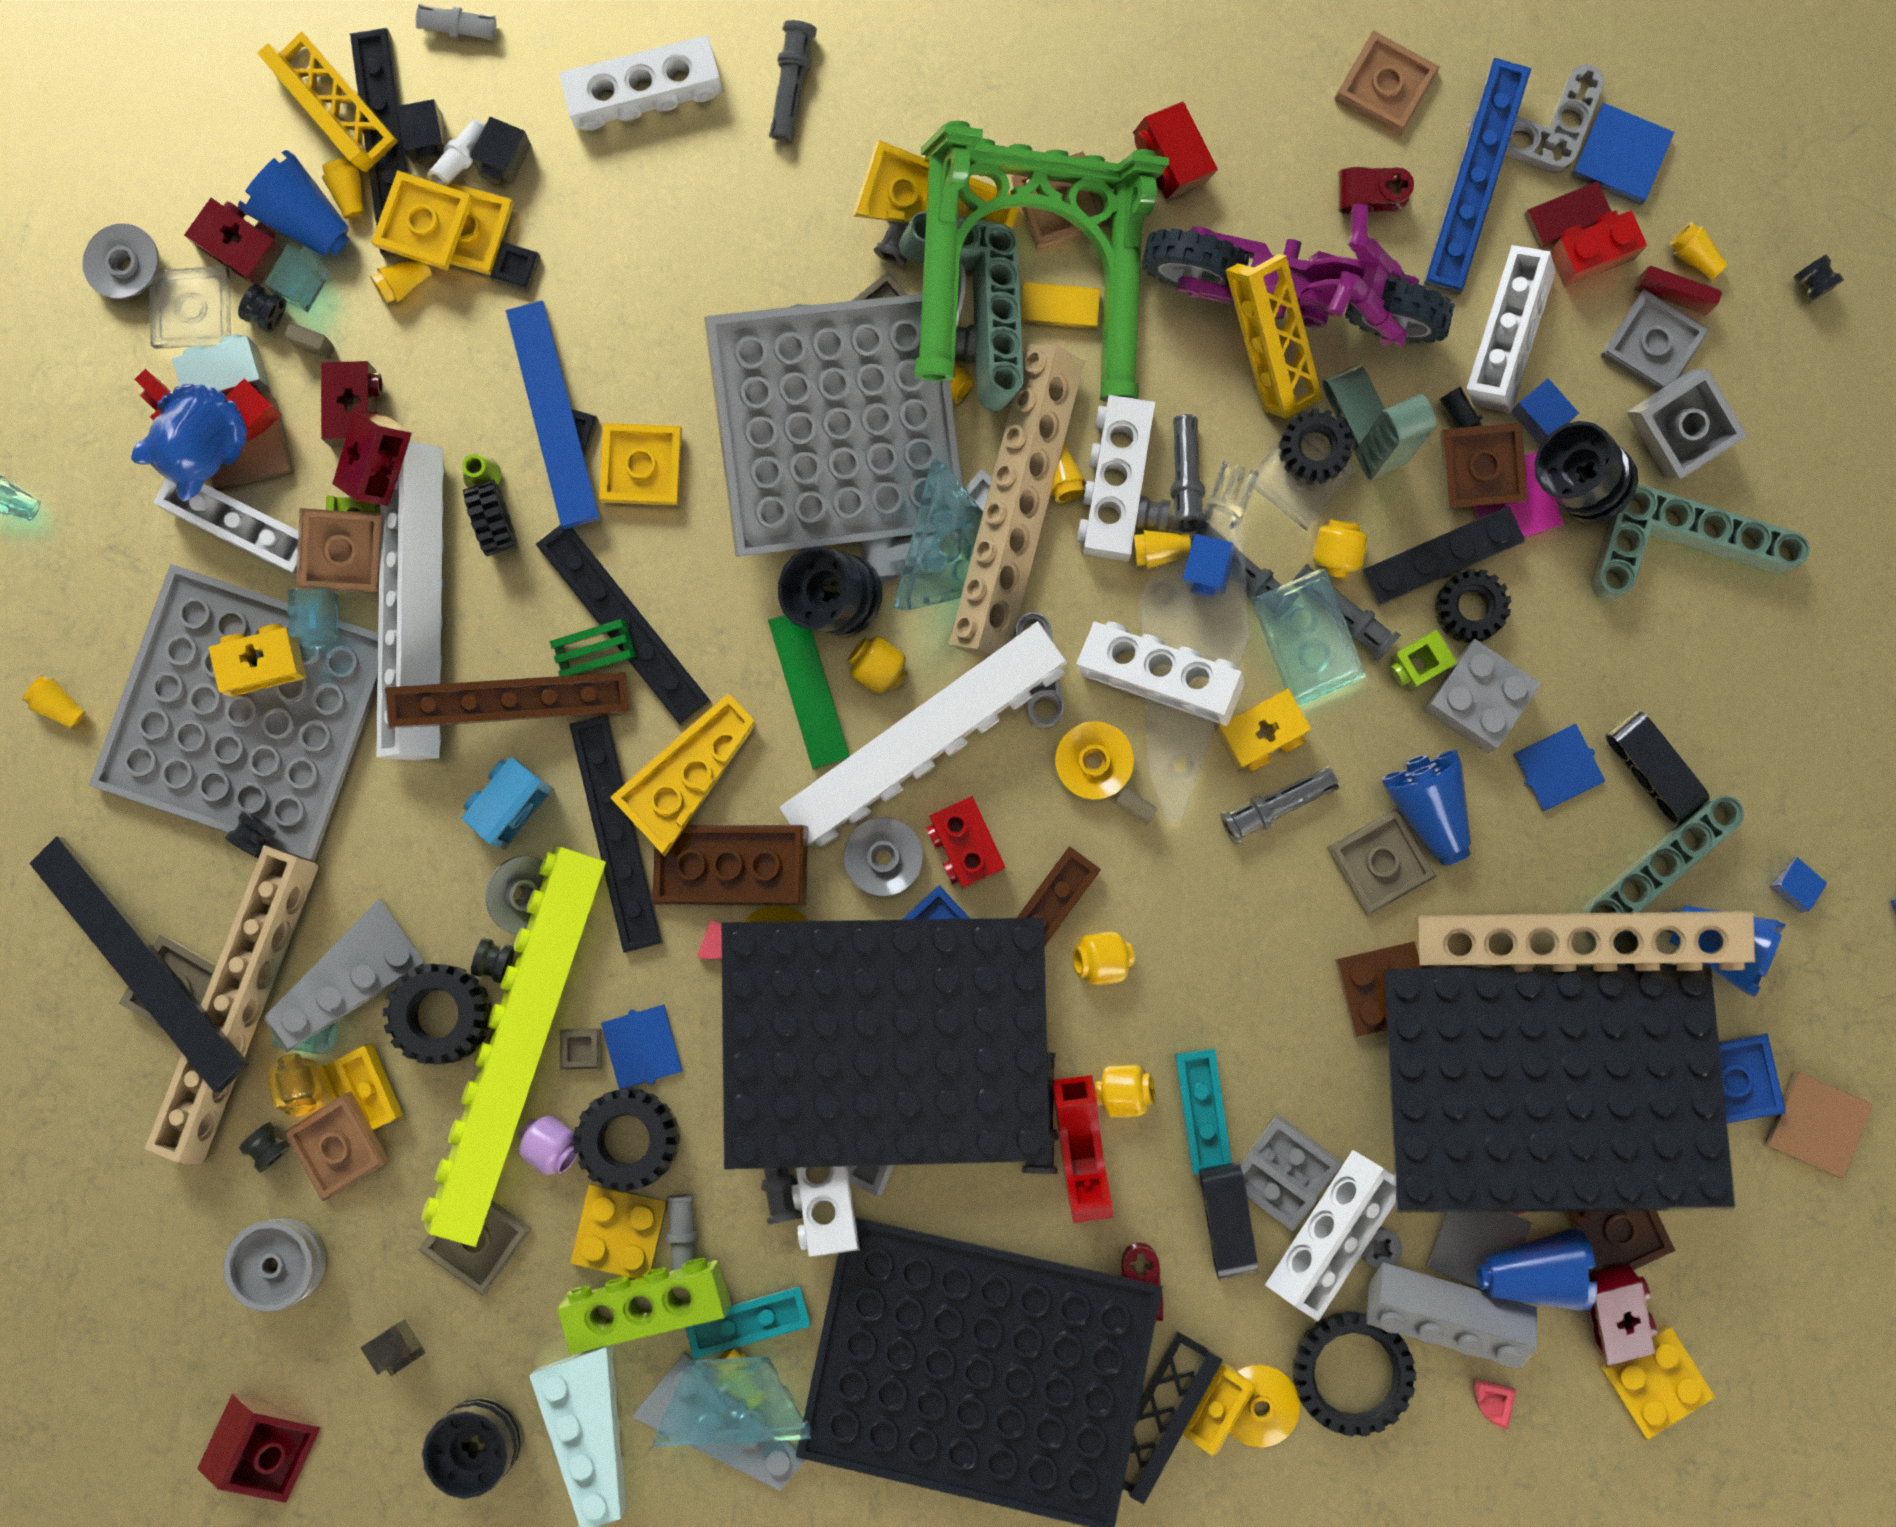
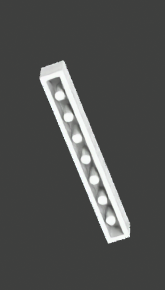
M409 441L389 506L380 505L382 523L379 560L376 757L419 761L439 758V748L441 745L440 726L388 729L385 688L440 684V670L442 667L441 630L443 626L441 616V592L443 590L442 552L444 549L442 515L444 513L443 476L445 466L443 463L442 447Z
M1037 621L779 807L791 825L808 826V846H814L817 843L820 848L824 847L840 835L836 829L849 821L854 825L872 812L868 806L879 798L886 802L904 789L900 783L911 775L919 779L936 766L932 760L946 752L948 756H951L968 743L965 737L974 730L978 729L980 733H983L1000 721L997 714L1010 705L1015 710L1030 700L1033 696L1029 691L1041 682L1047 687L1065 674L1062 667L1067 665L1068 661L1044 627Z

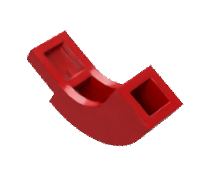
M144 369L134 380L144 389L140 396L155 410L150 416L154 421L161 414V411L157 409L158 401L162 400V396L171 391L147 369ZM245 378L226 395L228 401H234L237 404V410L242 413L241 416L245 419L247 427L245 437L247 441L263 433L282 415Z
M1092 1075L1052 1080L1064 1176L1073 1223L1114 1218L1103 1157L1098 1106Z

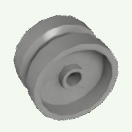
M290 1217L258 1222L240 1231L229 1244L223 1261L224 1280L232 1296L245 1307L260 1312L282 1310L309 1297L320 1285L326 1269V1250L318 1233L305 1222ZM272 1259L278 1262V1267L274 1268Z

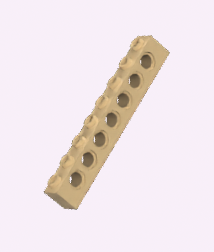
M1027 344L1023 358V385L1012 400L948 645L977 657L987 658L1013 639L1050 498L1055 471L1059 463L1085 361L1058 345Z
M263 845L201 1003V1006L243 1057L246 1055L319 867L317 863ZM182 1053L145 1149L177 1163L203 1164L236 1078L221 1093L213 1092Z
M1751 911L1420 915L1418 917L1419 965H1428V968H1453V965H1469V968H1494V965L1510 964V967H1514L1515 972H1533L1535 964H1551L1552 971L1568 972L1576 971V964H1593V971H1618V963H1634L1636 971L1660 970V963H1677V970L1693 971L1702 970V963H1719V970H1745V962H1755L1754 918ZM1665 930H1672L1679 937L1678 947L1669 953L1661 952L1656 947L1658 934ZM1706 930L1718 931L1721 936V945L1716 951L1704 952L1700 949L1698 939L1702 932ZM1587 931L1593 934L1596 939L1594 949L1584 954L1575 951L1572 947V938L1576 933ZM1621 931H1631L1637 937V946L1629 953H1621L1614 948V938ZM1504 932L1510 935L1513 940L1512 949L1506 954L1495 953L1489 945V939L1493 934ZM1547 932L1554 938V947L1550 952L1539 954L1531 948L1530 940L1535 933ZM1455 933H1465L1470 937L1472 949L1468 953L1459 955L1450 949L1449 938Z

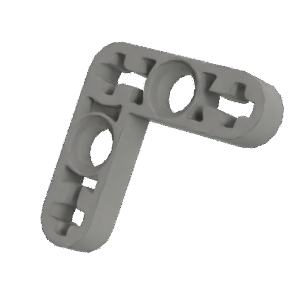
M1588 64L1580 65L1573 70L1565 83L1549 127L1517 116L1505 155L1552 173H1560L1568 169L1577 156L1603 88L1604 78L1600 70ZM1585 77L1589 79L1588 86L1590 87L1580 101L1575 99L1581 86L1579 82ZM1566 110L1577 112L1581 118V125L1575 128L1564 125L1561 119L1562 112ZM1476 111L1470 118L1467 125L1468 136L1472 128ZM1516 131L1527 132L1532 139V145L1525 149L1518 148L1512 142V134ZM1541 139L1546 140L1539 154L1534 153ZM1556 146L1563 148L1562 155L1564 156L1560 161L1553 159L1554 152L1552 151Z

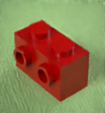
M1184 101L1145 116L1132 132L1137 150H1152L1156 153V156L1169 158V166L1156 179L1157 188L1162 190L1166 200L1205 185L1219 170Z
M1632 210L1618 215L1617 211L1606 213L1595 220L1596 224L1583 229L1581 225H1576L1559 235L1560 239L1550 253L1564 287L1635 260L1647 246V243Z
M973 796L929 815L932 825L926 827V830L935 849L942 846L948 857V861L942 863L952 885L959 882L963 890L1005 871L1006 867Z

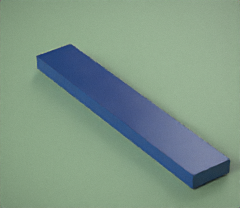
M1495 57L1492 60L1425 276L1424 283L1459 294L1463 291L1532 68Z
M541 300L508 309L506 314L560 525L564 530L600 520L596 498L545 303Z

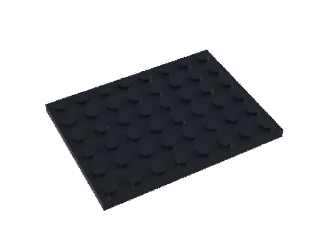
M1044 918L721 922L724 1170L1050 1161Z
M1660 965V970L1636 971L1635 966H1618V971H1593V966L1576 967V971L1568 972L1552 971V967H1533V972H1515L1514 967L1384 969L1383 981L1396 1213L1733 1210L1735 1208L1711 965H1702V970L1693 971L1677 970V965Z
M855 1216L860 1250L838 1253L796 1457L1086 1527H1115L1163 1285Z

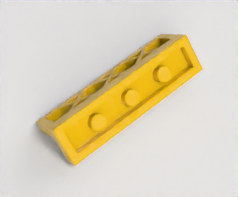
M301 31L280 52L267 43L257 53L344 156L366 173L399 142L304 32ZM306 47L310 52L309 69H296L290 63V60ZM319 63L324 69H318ZM303 76H308V82L303 78ZM317 77L333 78L332 95H318L316 93ZM341 90H343L347 95H341ZM326 103H331V109L327 106ZM340 103H354L356 105L355 122L340 121ZM366 116L370 122H364V117ZM349 130H354V136ZM363 130H378L384 138L367 152L362 146Z
M1278 254L1256 267L1237 263L1226 269L1263 411L1287 419L1323 398L1287 256ZM1276 270L1279 281L1272 295L1267 292L1263 277ZM1280 305L1285 306L1288 313V318L1282 331L1277 329L1274 320ZM1289 341L1295 342L1297 354L1292 366L1287 365L1284 358ZM1302 376L1305 379L1308 393L1295 399L1293 389L1298 377Z

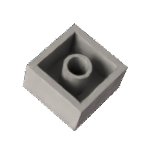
M1708 369L1690 370L1626 412L1665 478L1682 479L1747 437L1746 432Z
M1474 639L1465 646L1456 660L1457 664L1450 668L1423 710L1489 754L1499 748L1542 683Z

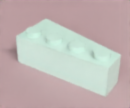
M613 1345L578 1353L537 1368L529 1375L580 1527L602 1526L621 1519L627 1510Z

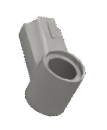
M936 534L897 540L894 537L865 540L860 543L862 558L866 559L877 570L881 582L897 579L900 577V574L941 569Z

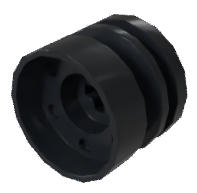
M1576 421L1564 424L1550 433L1540 445L1534 461L1535 477L1542 490L1554 499L1568 514L1582 522L1597 523L1613 518L1631 502L1638 486V469L1631 456L1617 444L1606 430L1592 422Z
M821 546L807 547L794 554L783 567L778 581V600L784 615L794 625L807 630L838 636L855 635L866 629L876 618L882 603V583L877 570L866 559Z
M484 1396L466 1399L439 1419L427 1434L422 1450L424 1470L432 1484L446 1495L461 1499L479 1497L493 1489L519 1459L523 1445L521 1424L514 1412L499 1400ZM475 1435L478 1436L479 1443L485 1444L481 1450L478 1449L477 1442L471 1441Z

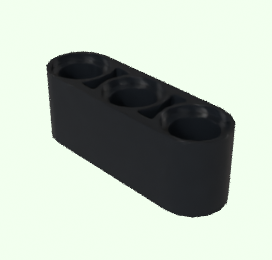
M1636 710L1606 733V740L1612 750L1663 814L1673 823H1681L1710 800V796L1703 784L1650 718L1640 710Z
M1240 1162L1200 1168V1184L1218 1281L1258 1274V1261Z

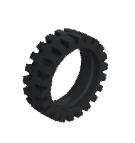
M1355 1311L1331 1314L1330 1317L1317 1321L1312 1329L1309 1328L1304 1334L1302 1342L1298 1343L1292 1367L1294 1369L1293 1382L1298 1397L1307 1412L1317 1422L1327 1429L1345 1436L1353 1437L1354 1435H1359L1363 1437L1370 1436L1372 1432L1380 1433L1386 1430L1385 1427L1387 1425H1393L1399 1420L1398 1416L1402 1411L1406 1412L1409 1407L1408 1401L1410 1397L1413 1398L1415 1392L1413 1385L1414 1381H1416V1371L1414 1370L1413 1364L1415 1362L1413 1356L1399 1333H1389L1382 1328L1366 1324L1367 1314ZM1351 1333L1368 1335L1381 1343L1390 1356L1393 1368L1391 1388L1384 1400L1371 1410L1356 1414L1338 1411L1327 1404L1318 1392L1314 1377L1316 1360L1324 1346L1338 1336Z

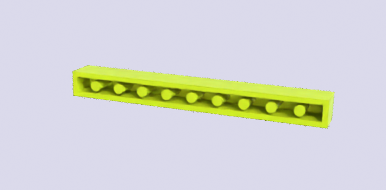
M554 846L552 853L547 851L542 860L539 874L544 875L540 890L534 889L529 898L526 912L531 913L527 928L521 927L515 939L513 950L518 951L514 966L508 965L504 972L500 988L504 989L505 992L501 1004H494L487 1026L492 1028L488 1042H482L478 1048L474 1065L479 1066L475 1080L474 1082L468 1081L464 1089L461 1104L466 1105L462 1119L461 1121L456 1119L451 1127L448 1143L453 1145L448 1160L441 1159L435 1175V1182L439 1183L435 1198L429 1197L423 1209L421 1220L426 1222L424 1228L431 1235L473 1247L477 1245L606 863L605 861L558 846Z

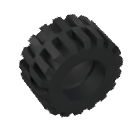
M424 964L423 967H414L408 970L407 976L399 977L394 982L397 987L394 991H388L385 998L390 1000L388 1008L383 1007V1016H388V1024L384 1025L385 1032L391 1033L394 1038L390 1041L392 1045L403 1050L402 1055L406 1058L415 1059L418 1063L422 1064L453 1063L460 1061V1058L471 1055L475 1052L474 1047L485 1040L484 1031L485 1029H490L487 1024L488 1012L492 1010L491 1003L486 1001L485 997L488 996L485 987L479 986L478 982L480 980L474 975L466 973L465 969L446 964ZM435 990L448 992L455 1000L458 1008V1019L455 1027L447 1036L442 1038H433L427 1035L421 1028L418 1020V1009L422 1000L427 994Z
M622 1089L605 1093L600 1098L594 1099L589 1104V1108L583 1111L578 1118L581 1121L574 1130L573 1136H577V1144L573 1145L574 1153L579 1154L581 1161L578 1164L581 1169L587 1170L589 1173L587 1177L593 1182L598 1181L601 1183L603 1188L608 1190L617 1189L618 1192L641 1189L657 1181L658 1178L669 1170L671 1162L675 1160L678 1153L676 1147L680 1141V1134L677 1135L676 1126H678L676 1118H672L669 1112L671 1109L668 1105L658 1100L659 1097L652 1093L648 1094L640 1089ZM625 1115L638 1118L646 1126L649 1133L647 1153L639 1161L630 1164L615 1160L609 1154L605 1145V1133L608 1125L617 1117Z

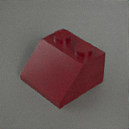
M232 1393L197 1470L218 1490L286 1503L320 1427L267 1401Z

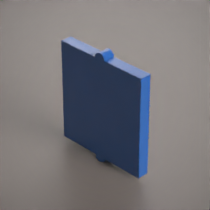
M1577 724L1513 754L1526 778L1524 785L1531 788L1542 812L1606 782L1593 758L1595 751L1588 748Z
M665 1004L639 1012L630 1010L626 1016L601 1022L619 1090L645 1082L652 1085L656 1082V1079L683 1072Z

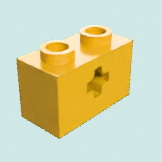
M270 624L260 627L258 629L259 634L247 637L240 633L221 637L220 644L208 646L218 692L228 697H234L307 678L297 634L287 627H282V624ZM259 651L264 657L257 659L258 666L250 663V660L256 659V652Z
M1289 688L1230 719L1228 726L1219 725L1215 731L1237 770L1240 771L1248 766L1250 772H1253L1270 763L1269 754L1282 748L1286 754L1306 743L1303 736L1312 729ZM1260 724L1264 729L1272 727L1274 733L1269 737L1270 743L1266 738L1260 740L1257 738L1256 733L1261 729Z

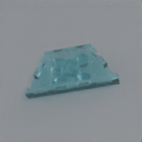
M931 462L894 608L897 610H912L961 598L983 511L946 463Z
M769 1356L687 1361L660 1426L655 1433L653 1447L810 1439L811 1426L808 1421H804L794 1404L793 1396L787 1386L783 1385L780 1381L778 1371Z

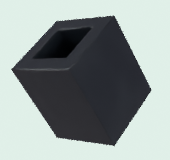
M430 99L396 106L404 151L411 162L421 165L436 163L444 154V146L447 144L442 112L436 101Z
M489 116L471 155V159L482 178L495 184H499L500 180L513 185L531 146V142L524 130Z

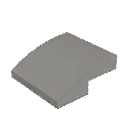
M1277 1113L1243 1158L1240 1165L1247 1198L1293 1232L1316 1203L1317 1196L1340 1169L1342 1161Z

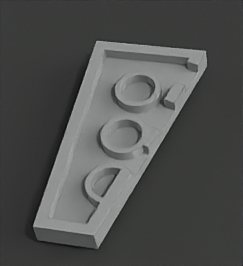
M379 898L266 1014L264 1021L285 1051L289 1052L394 985V982L399 977L408 975V970L414 967H422L424 960Z
M684 1352L631 1417L781 1491L806 1461L796 1457L797 1447L753 1409H748L743 1402L713 1381L714 1376L688 1353Z

